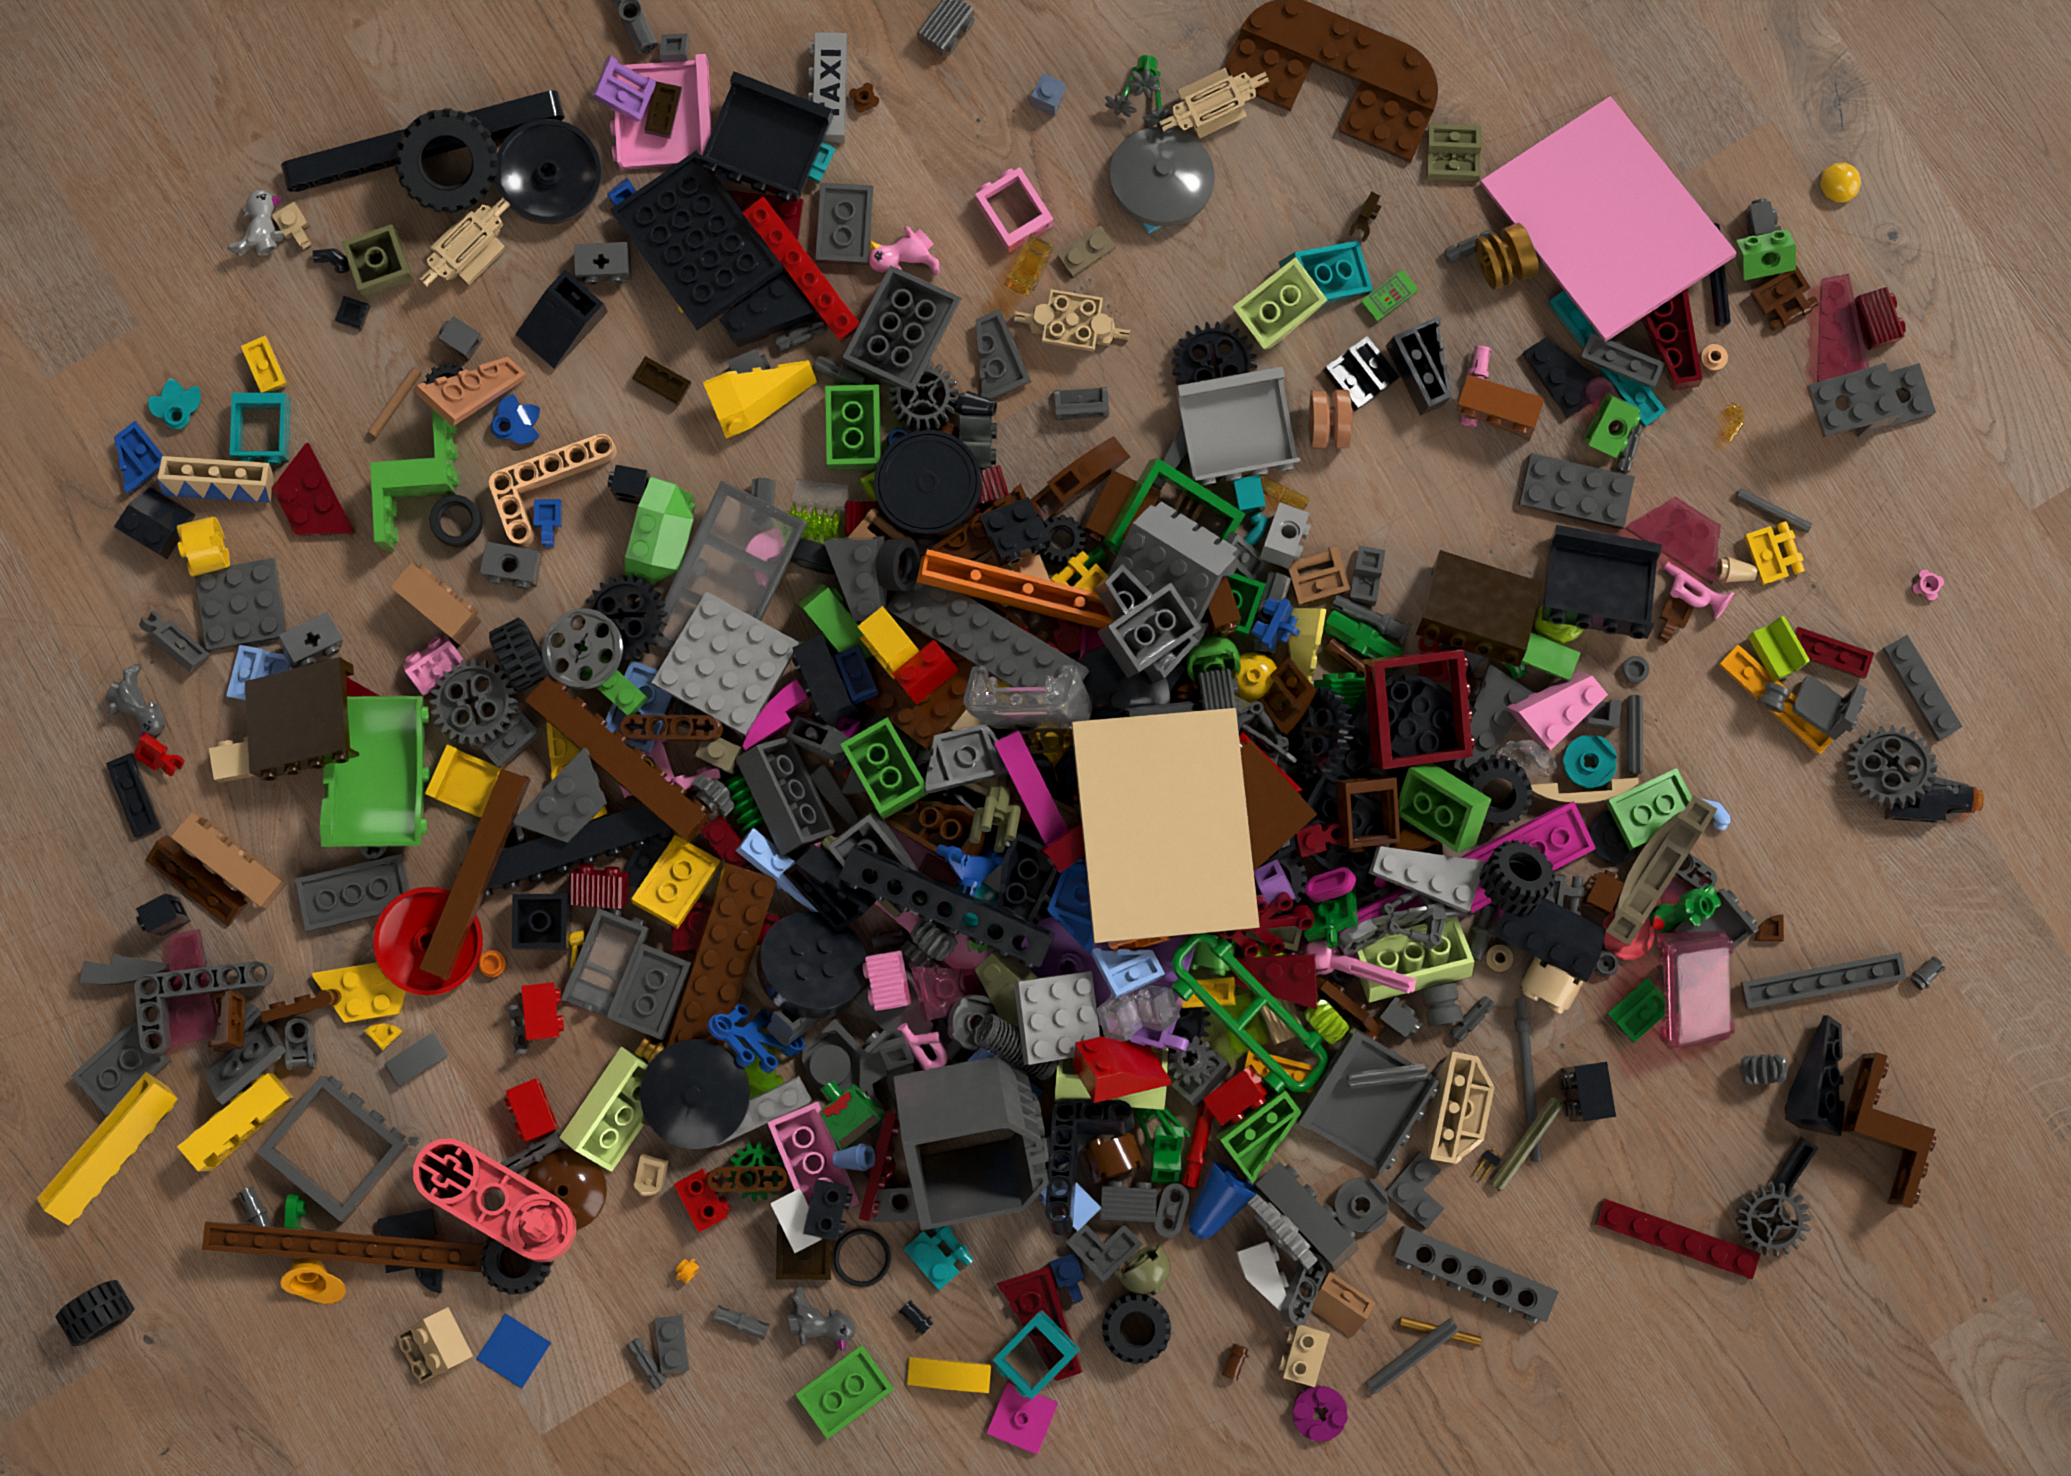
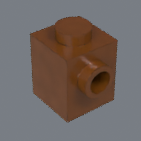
M1607 870L1604 873L1598 872L1595 876L1590 875L1584 886V890L1587 893L1582 903L1600 912L1609 914L1612 912L1625 883L1619 881L1620 876Z

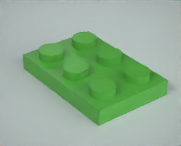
M1676 768L1613 797L1605 803L1629 850L1648 842L1665 822L1686 808L1692 796Z
M862 1344L795 1395L824 1436L829 1439L892 1392L894 1387Z

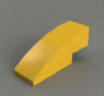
M909 1357L907 1385L989 1393L991 1364Z

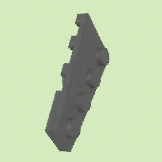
M1489 664L1473 707L1477 711L1470 723L1471 734L1475 742L1474 749H1472L1473 757L1454 759L1452 768L1465 775L1466 771H1471L1470 766L1473 763L1476 765L1480 763V758L1490 759V755L1495 753L1516 722V719L1506 707L1528 698L1533 692Z

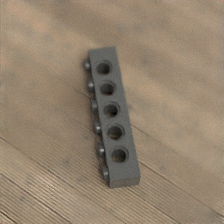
M1407 1226L1402 1227L1391 1254L1392 1257L1397 1258L1395 1264L1409 1270H1411L1412 1266L1423 1269L1421 1275L1435 1281L1438 1276L1448 1280L1446 1286L1460 1292L1465 1287L1473 1291L1472 1297L1486 1303L1488 1298L1499 1302L1498 1308L1509 1313H1513L1514 1309L1524 1313L1523 1319L1538 1324L1539 1320L1547 1322L1559 1293L1557 1290ZM1420 1247H1426L1430 1252L1429 1259L1425 1262H1419L1416 1258V1252ZM1450 1257L1455 1262V1268L1452 1272L1445 1273L1442 1270L1441 1264L1444 1259ZM1476 1268L1480 1272V1279L1477 1283L1470 1284L1467 1280V1273L1469 1270ZM1498 1279H1502L1506 1286L1505 1291L1500 1295H1496L1492 1289L1493 1283ZM1527 1290L1531 1295V1300L1527 1305L1522 1306L1518 1302V1295L1521 1291Z

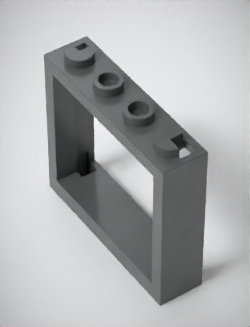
M321 1075L257 1153L337 1220L344 1222L348 1220L409 1144L404 1140L406 1136L398 1128L393 1127L390 1129L383 1123L386 1119L374 1109L370 1112L362 1106L365 1103L362 1098L353 1092L349 1095L342 1089L344 1084L340 1080H337L332 1075L330 1077ZM323 1089L392 1145L390 1150L344 1205L275 1148Z

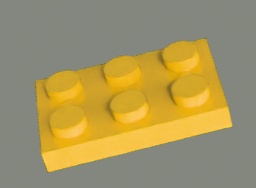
M675 835L631 898V901L634 905L678 929L721 866V860L691 843H686L682 838Z

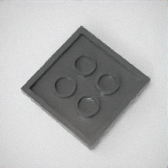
M270 558L230 565L221 570L195 576L207 651L278 639L279 634L287 631L276 559Z

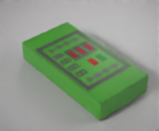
M1402 269L1361 300L1360 303L1374 321L1378 323L1417 293L1419 289Z

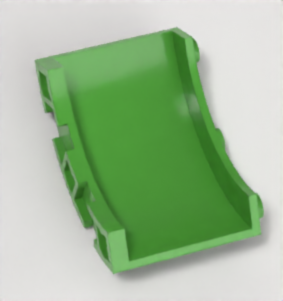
M423 696L347 697L350 748L359 752V756L350 758L348 762L342 764H326L323 768V785L326 791L325 798H322L319 823L321 847L421 846L422 835H427V819H423L425 783L430 782V768L425 767L424 723L429 722V708L423 706Z

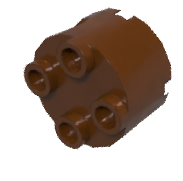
M1129 1132L1123 1135H1113L1114 1137L1110 1138L1111 1140L1107 1142L1100 1138L1088 1143L1083 1154L1089 1166L1094 1184L1131 1173V1169L1137 1167L1138 1170L1145 1166L1134 1134Z

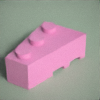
M1577 671L1573 673L1570 681L1561 679L1549 685V688L1539 693H1533L1528 698L1516 704H1511L1506 708L1537 745L1552 750L1608 695L1592 675Z

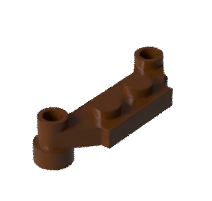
M1316 974L1317 993L1361 1027V1032L1379 1041L1378 1036L1384 1030L1386 1024L1375 1016L1371 1017L1370 1013L1366 1011V1005L1356 998L1351 1000L1344 994L1345 989L1338 983L1321 979V974Z

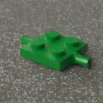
M1355 885L1347 894L1319 903L1312 902L1306 894L1302 896V905L1308 906L1315 916L1313 926L1308 930H1304L1305 938L1309 943L1326 937V946L1333 949L1334 946H1338V932L1358 925Z

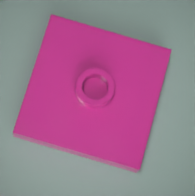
M1007 1381L987 1434L1038 1454L1058 1402L1040 1394H1037L1032 1400L1028 1396L1023 1398L1015 1390L1014 1386L1016 1384Z

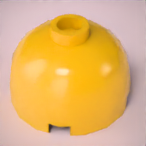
M1258 652L1240 655V673L1237 674L1236 672L1231 675L1232 678H1237L1239 694L1235 695L1251 704L1258 701L1257 699L1263 697L1268 692L1274 682L1270 675L1277 669L1272 659Z

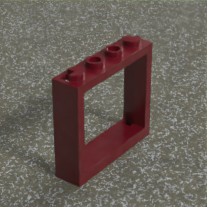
M1448 648L1363 659L1372 767L1390 769L1473 757L1472 749H1474L1475 742L1470 727L1472 711L1468 703L1470 685L1466 679L1468 659L1464 654V649ZM1449 660L1456 749L1392 758L1384 668Z

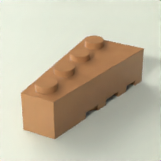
M191 812L171 836V838L183 846L182 850L193 858L197 857L204 862L202 866L214 875L218 873L225 879L223 883L235 892L239 889L246 895L244 900L255 908L258 906L268 908L287 885L286 881L205 816Z

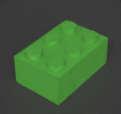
M879 385L825 386L826 457L828 471L876 470L881 458Z
M888 717L840 744L883 820L927 795L924 794L925 782Z
M1433 763L1418 764L1408 769L1398 799L1399 817L1455 852H1460L1476 845L1491 798Z

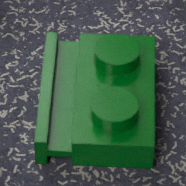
M1647 977L1606 1014L1611 1017L1628 1039L1635 1043L1671 1011L1674 1006Z

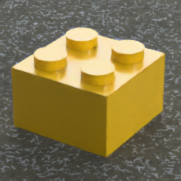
M883 606L857 626L864 634L860 637L861 641L892 679H895L892 673L919 652L918 648Z

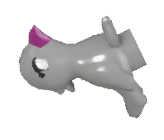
M262 189L250 193L243 211L246 212L244 217L251 216L252 221L247 227L243 239L239 242L228 244L227 249L238 256H242L246 251L256 250L259 256L275 251L278 248L277 243L283 241L284 233L282 230L275 231L271 214L282 199L278 196H272Z

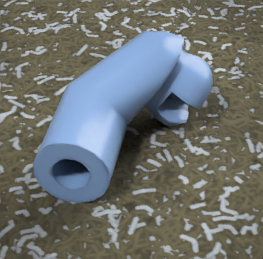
M1703 799L1717 808L1713 816L1714 828L1721 831L1727 829L1731 819L1725 808L1719 802Z

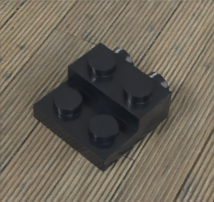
M1029 497L979 515L981 526L1000 566L1004 564H1017L1023 557L1031 554L1033 556L1040 555L1046 552L1050 546V536L1041 517L1037 516Z

